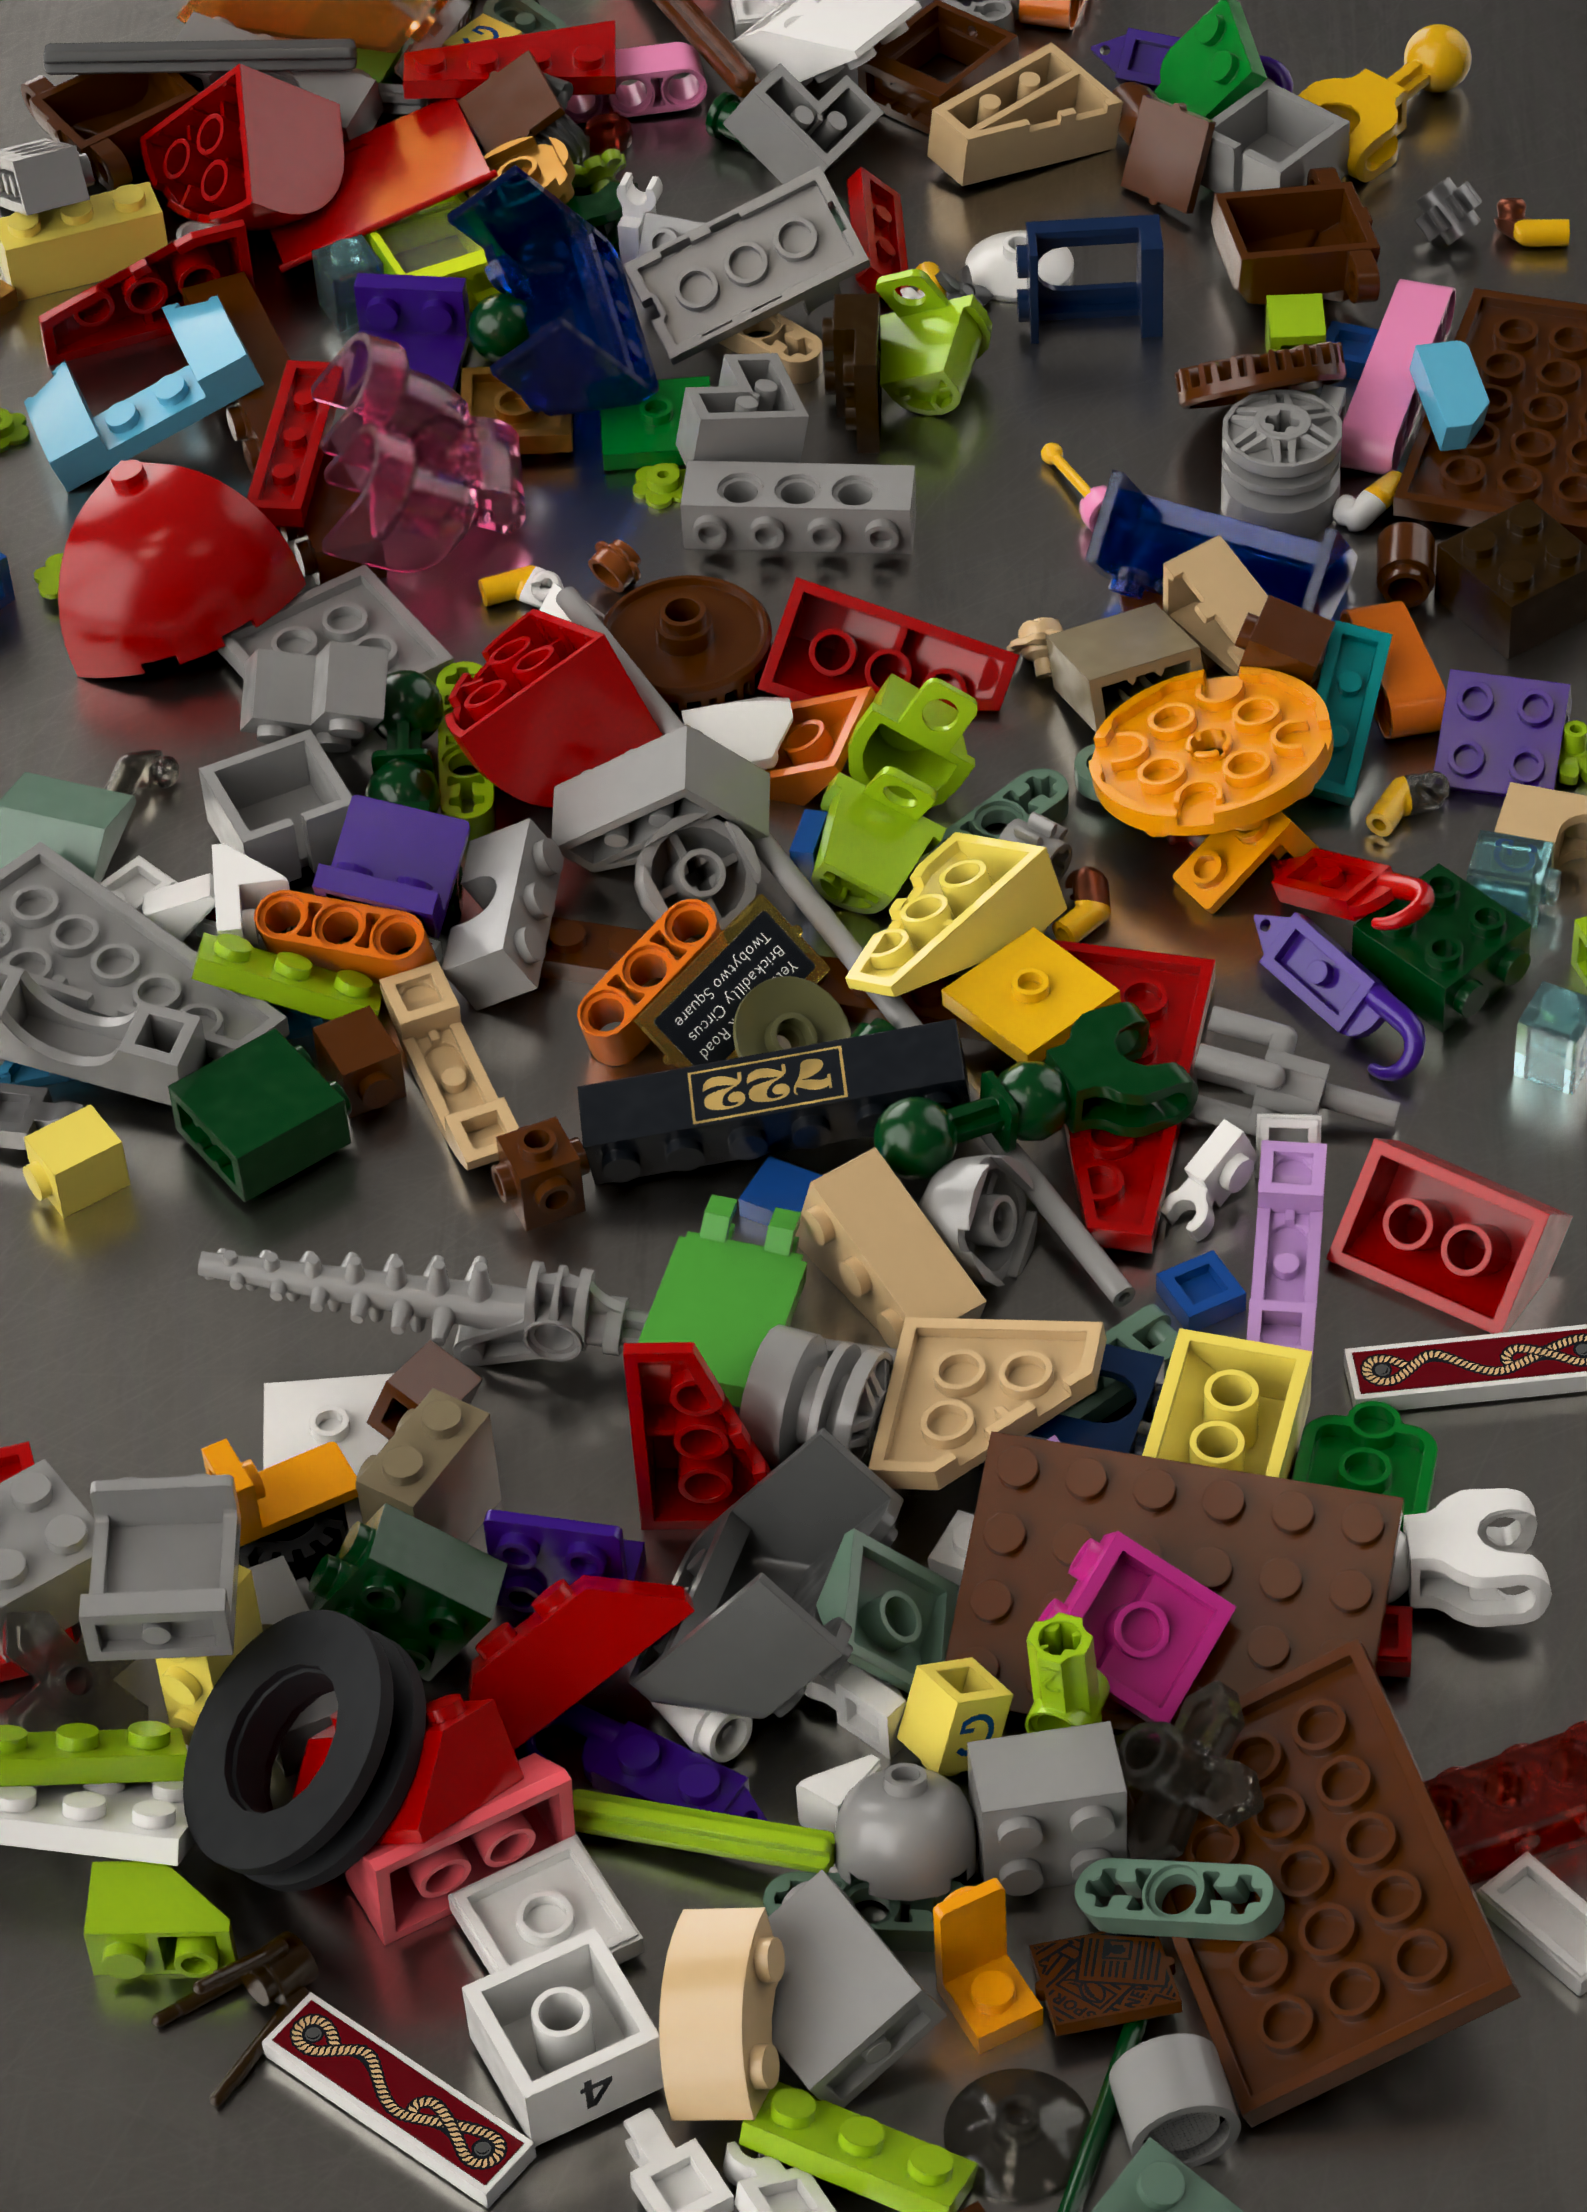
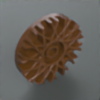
M1331 341L1309 346L1302 344L1292 349H1270L1268 353L1263 355H1236L1231 358L1208 361L1199 365L1179 369V372L1174 373L1179 405L1183 409H1202L1232 405L1248 395L1267 390H1297L1304 392L1321 388L1324 385L1342 382L1347 375L1342 343H1332Z
M673 576L641 585L619 599L608 610L602 620V623L673 712L677 709L681 719V711L687 710V702L701 701V707L725 703V694L731 691L737 700H743L744 694L754 695L755 676L761 679L773 645L771 621L760 601L733 583L707 576Z

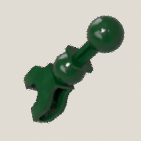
M611 180L599 192L587 196H573L562 206L548 207L528 218L526 222L527 235L519 240L513 250V255L508 256L505 261L508 293H497L484 298L477 304L470 316L469 337L472 345L482 357L498 364H510L526 357L534 348L539 335V322L534 311L536 307L557 309L562 303V293L571 288L577 279L578 272H584L590 262L620 251L617 225L623 214L621 203L617 197V188L621 181ZM633 183L634 186L639 190L638 184Z
M398 670L387 674L384 720L374 728L378 735L387 741L386 750H377L372 753L373 774L366 787L365 796L437 813L440 807L441 792L439 784L435 779L432 753L430 750L422 748V742L429 739L440 726L444 705L438 687L430 678L422 673L412 670ZM461 865L446 916L461 915L464 887L461 885L463 876Z
M1120 1002L1082 1014L1071 1027L1069 1039L1062 1045L1046 1050L1045 1063L1042 1061H1019L1001 1072L998 1078L991 1070L982 1073L980 1099L947 1110L937 1102L924 1097H908L896 1101L885 1109L877 1121L874 1131V1146L895 1175L908 1180H923L933 1177L943 1166L950 1163L957 1144L992 1133L1006 1153L1016 1149L1017 1139L1020 1141H1043L1060 1131L1064 1124H1066L1072 1134L1088 1129H1099L1123 1137H1144L1185 1120L1196 1104L1199 1090L1184 1067L1176 1062L1147 1066L1134 1063L1142 1057L1146 1050L1150 1022L1138 1006L1130 1002Z

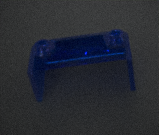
M516 165L447 214L450 224L484 249L488 263L485 266V273L491 284L499 292L506 293L508 291L515 298L523 300L527 305L528 311L525 321L530 338L492 364L490 369L493 376L521 395L531 410L536 413L542 411L548 416H560L636 406L642 404L659 391L658 380L621 260L612 244L599 230Z
M1112 470L1085 557V561L1101 576L1111 580L1108 587L1110 591L1127 597L1142 599L1144 590L1163 595V563L1221 535L1267 595L1279 598L1329 620L1332 619L1352 579L1358 559L1357 554L1338 530L1326 527L1322 542L1314 541L1145 495L1124 472Z

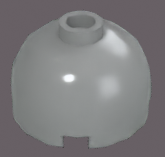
M693 812L672 818L648 838L636 861L634 886L642 909L654 923L671 906L686 899H699L708 903L715 911L722 932L730 929L750 912L754 904L753 900L756 896L757 884L760 883L761 866L754 845L738 826L729 821L723 823L713 817L701 820L700 818L707 814ZM697 934L691 937L702 938L705 935Z
M976 1155L959 1158L946 1164L932 1177L918 1203V1207L975 1285L999 1287L1005 1285L1002 1280L1006 1274L1008 1277L1017 1278L1024 1270L1033 1251L1037 1230V1211H1026V1199L1023 1190L1034 1191L1032 1179L1023 1164L1011 1156Z
M913 1763L894 1764L860 1780L848 1792L840 1806L834 1833L835 1867L841 1879L851 1885V1874L860 1880L869 1882V1895L881 1899L904 1901L939 1897L951 1891L952 1878L961 1875L965 1871L966 1879L968 1880L975 1873L978 1860L975 1814L960 1787L937 1772Z

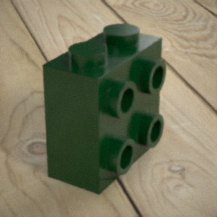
M1438 863L1419 877L1430 884L1434 890L1435 902L1431 910L1417 922L1389 931L1374 929L1371 926L1372 919L1395 914L1404 909L1410 902L1395 899L1385 907L1368 914L1353 925L1352 956L1388 986L1387 989L1410 1010L1444 1033L1462 1018H1469L1475 1015L1486 1000L1505 986H1512L1523 978L1531 962L1529 953L1532 925Z
M276 1028L168 1086L176 1130L244 1202L351 1143L347 1115L351 1114L352 1107L347 1094L336 1081L327 1082L316 1070L308 1052L301 1045L293 1047Z
M385 1503L366 1524L357 1521L352 1526L335 1557L326 1554L321 1559L309 1584V1591L316 1594L311 1610H330L344 1614L368 1629L396 1642L410 1655L421 1678L429 1682L492 1620L507 1563Z

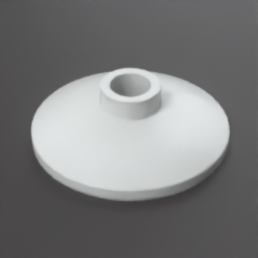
M1026 230L1007 231L985 238L971 249L966 258L965 266L968 265L970 269L972 284L974 286L981 285L986 287L994 295L993 300L1017 303V289H1027V278H1017L1016 245L1026 244ZM1061 247L1045 253L1038 261L1039 277L1051 285H1068L1074 273V259L1070 250L1067 247Z

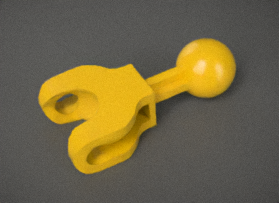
M1445 24L1428 25L1418 30L1410 38L1404 52V66L1386 79L1365 68L1353 77L1316 81L1298 96L1350 121L1348 175L1364 183L1370 182L1392 167L1397 161V136L1407 128V101L1422 89L1428 92L1440 93L1458 86L1470 70L1472 61L1470 45L1464 35L1454 27Z

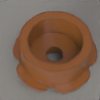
M619 539L609 544L602 540L595 544L597 552L589 559L588 566L595 577L605 586L621 593L629 584H636L641 579V572L638 568L641 559L631 546Z

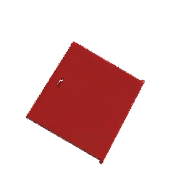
M443 98L355 137L350 142H344V172L341 184L334 197L325 206L311 215L286 226L270 229L283 262L278 267L281 273L498 177L496 169L490 171L456 98Z

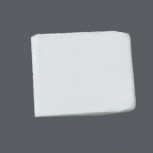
M208 873L148 892L143 896L142 914L183 942L215 907L213 875Z
M871 1754L800 1781L796 1786L798 1821L800 1825L806 1828L830 1831L834 1834L839 1809L846 1795L860 1780L881 1770L880 1759Z

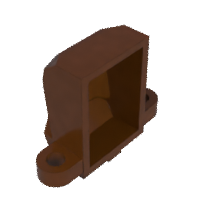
M179 73L78 75L57 86H54L45 76L39 75L21 84V94L26 107L41 128L51 136L52 140L76 145L79 154L86 153L92 167L94 179L108 191L131 184L133 181L131 169L144 165L140 137L199 94Z
M1334 167L1311 168L1308 172L1307 185L1214 193L1211 225L1217 249L1233 289L1246 302L1266 305V295L1322 293L1324 300L1344 302L1350 299L1353 304L1376 302L1378 300L1380 276L1377 262L1380 254V245L1372 229L1373 220L1368 208L1362 206L1352 182H1341Z

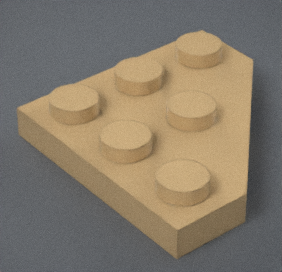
M905 1317L868 1468L892 1489H942L986 1460L991 1431L1025 1436L1096 1391L1107 1341L1103 1322Z

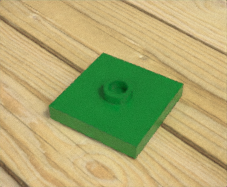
M710 376L599 384L604 471L638 469L661 463H676L678 466L685 465L675 444L685 387H710Z

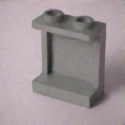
M194 1474L180 1477H124L115 1480L93 1481L91 1483L90 1498L94 1511L95 1526L89 1594H80L78 1616L88 1661L233 1655L241 1535V1514L233 1476L228 1474Z
M820 1870L809 1881L802 1882L792 1888L784 1897L782 1905L768 1917L773 1936L781 1940L785 1953L784 1973L775 1990L772 2013V2042L780 2055L812 2094L820 2101L825 2100L844 2108L939 2024L947 2014L936 2000L914 1979L860 1914L850 1897L823 1870Z

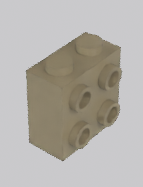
M1156 603L1046 636L1054 689L1095 732H1097L1104 720L1115 709L1137 693L1169 678L1203 670L1200 646Z
M432 1388L416 1409H409L402 1416L396 1427L395 1434L377 1455L368 1457L362 1464L356 1478V1490L358 1492L362 1522L366 1524L387 1503L467 1543L484 1522L487 1511L490 1509L494 1510L501 1501L490 1413Z

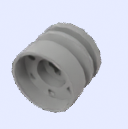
M1267 390L1248 395L1232 405L1223 418L1221 511L1230 525L1247 536L1269 542H1292L1312 537L1331 525L1334 520L1332 516L1333 508L1340 497L1342 420L1334 407L1315 395L1297 390Z
M780 1324L771 1328L761 1342L751 1365L739 1413V1418L770 1469H775L822 1428L826 1429L868 1467L894 1365L893 1358L887 1351L872 1347L861 1355L860 1347L855 1343L844 1341L836 1347L828 1360L826 1340L820 1334Z

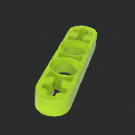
M460 661L444 667L438 673L436 686L442 695L444 705L443 718L438 727L440 809L442 815L469 822L471 830L468 841L489 834L494 829L496 823L495 785L482 776L480 772L467 776L457 775L452 772L459 766L472 765V763L465 756L447 727L445 715L454 710L448 698L463 673H470L473 678L483 667L474 662ZM462 799H473V812L463 813Z

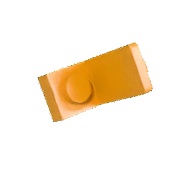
M1280 811L1266 818L1261 826L1253 830L1239 831L1234 829L1210 834L1174 872L1173 880L1208 913L1214 914L1270 854L1280 860L1286 852L1293 857L1304 856L1314 847H1319Z
M227 1438L201 1449L206 1474H228L234 1478L241 1514L240 1547L358 1497L356 1490L357 1476L335 1442H328L259 1472L251 1459L240 1462Z
M992 1878L977 1886H964L953 1891L944 1901L938 1903L933 1908L936 1989L980 2055L1043 2025V2007L1007 1954L1006 1892L998 1878Z

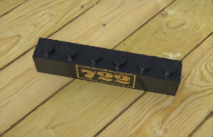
M956 1018L577 1087L583 1148L588 1158L595 1185L610 1182L623 1183L643 1176L671 1171H690L699 1166L738 1159L752 1160L766 1154L800 1148L813 1149L833 1142L861 1137H874L875 1127L881 1114L891 1104L903 1098L924 1097L937 1102L946 1110L971 1102L965 1056Z

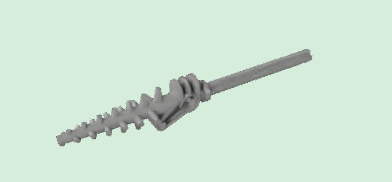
M221 1248L217 1253L202 1251L198 1264L199 1276H204L206 1280L220 1279L230 1281V1287L235 1290L242 1289L244 1284L249 1291H254L258 1287L270 1289V1298L275 1301H281L285 1293L290 1301L299 1300L300 1295L310 1296V1308L314 1312L323 1311L326 1303L329 1310L333 1312L341 1310L342 1303L351 1304L350 1319L357 1324L364 1321L367 1313H369L371 1321L380 1322L385 1311L392 1312L391 1331L396 1335L404 1333L409 1321L412 1331L420 1333L425 1329L426 1320L432 1319V1341L438 1346L445 1344L453 1325L458 1324L453 1354L459 1361L471 1366H484L539 1358L563 1362L575 1358L579 1355L580 1351H586L588 1345L602 1347L603 1354L620 1356L623 1350V1343H638L649 1314L647 1311L629 1309V1297L617 1295L610 1297L596 1286L595 1269L582 1268L580 1277L569 1274L567 1265L560 1264L558 1273L548 1274L546 1273L544 1262L535 1260L532 1262L526 1287L492 1284L487 1268L488 1261L482 1256H477L474 1259L465 1280L448 1278L445 1259L441 1255L432 1256L423 1276L406 1274L402 1257L398 1254L389 1255L382 1271L364 1269L361 1258L354 1252L347 1253L341 1266L322 1265L319 1256L312 1251H305L300 1261L295 1262L279 1260L278 1255L270 1250H262L258 1257L237 1255L233 1250ZM824 1338L827 1345L828 1360L836 1347L844 1341ZM855 1343L860 1347L861 1355L870 1347L887 1351L892 1356L894 1364L897 1349Z

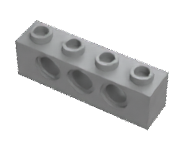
M44 138L0 149L1 207L28 216L90 200L87 187L95 184L92 167L87 154H79L76 145Z
M687 460L680 505L684 549L912 554L917 510L915 465Z

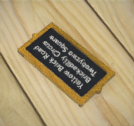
M759 894L645 1008L634 1022L664 1053L662 1059L666 1065L674 1064L677 1068L739 1058L733 1040V1023L737 1008L749 991L768 979L780 976L799 977L817 984L831 968L801 936L803 933L802 928L799 925L792 926L763 894Z

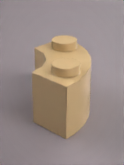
M765 1907L683 1909L677 1921L666 1956L659 2009L661 2071L671 2121L755 2120L768 2092L778 2082L780 2062L778 2051L772 2042V2013L775 1990L784 1973L785 1953L781 1940L773 1936Z

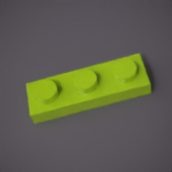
M203 933L191 978L330 1021L369 1005L378 1017L382 998L380 985L373 983L368 976L353 970H340L338 972L313 965L308 958L297 953L280 952L275 954L255 948L248 940L233 934H219L215 936Z
M140 1721L129 1725L128 1729L99 1730L96 1726L87 1723H68L61 1725L56 1731L27 1732L26 1729L20 1726L0 1725V1787L183 1781L187 1748L181 1728H170L169 1725L162 1722Z
M779 2081L768 2092L755 2120H743L739 2145L772 2157L784 2164L900 2212H957L974 2186L978 2163L947 2151L941 2146L930 2144L881 2124L870 2117L862 2116L828 2101H820L816 2096L802 2089L791 2087Z

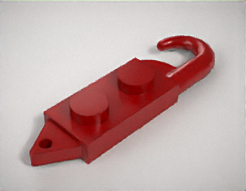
M1316 847L1304 856L1270 862L1275 876L1271 884L1279 901L1282 903L1356 922L1368 914L1385 907L1395 899L1410 902L1409 905L1395 914L1373 918L1371 926L1376 930L1389 931L1409 926L1423 918L1431 910L1435 902L1432 886L1420 878L1393 872L1389 865Z

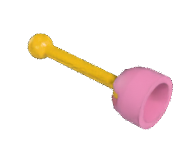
M1050 442L1043 446L1041 450L1042 460L1048 465H1055L1084 497L1080 501L1079 513L1085 525L1095 535L1101 537L1110 536L1118 532L1126 524L1130 515L1129 504L1115 489L1105 485L1091 488L1063 458V449L1059 444ZM1109 506L1110 509L1103 515L1102 512Z

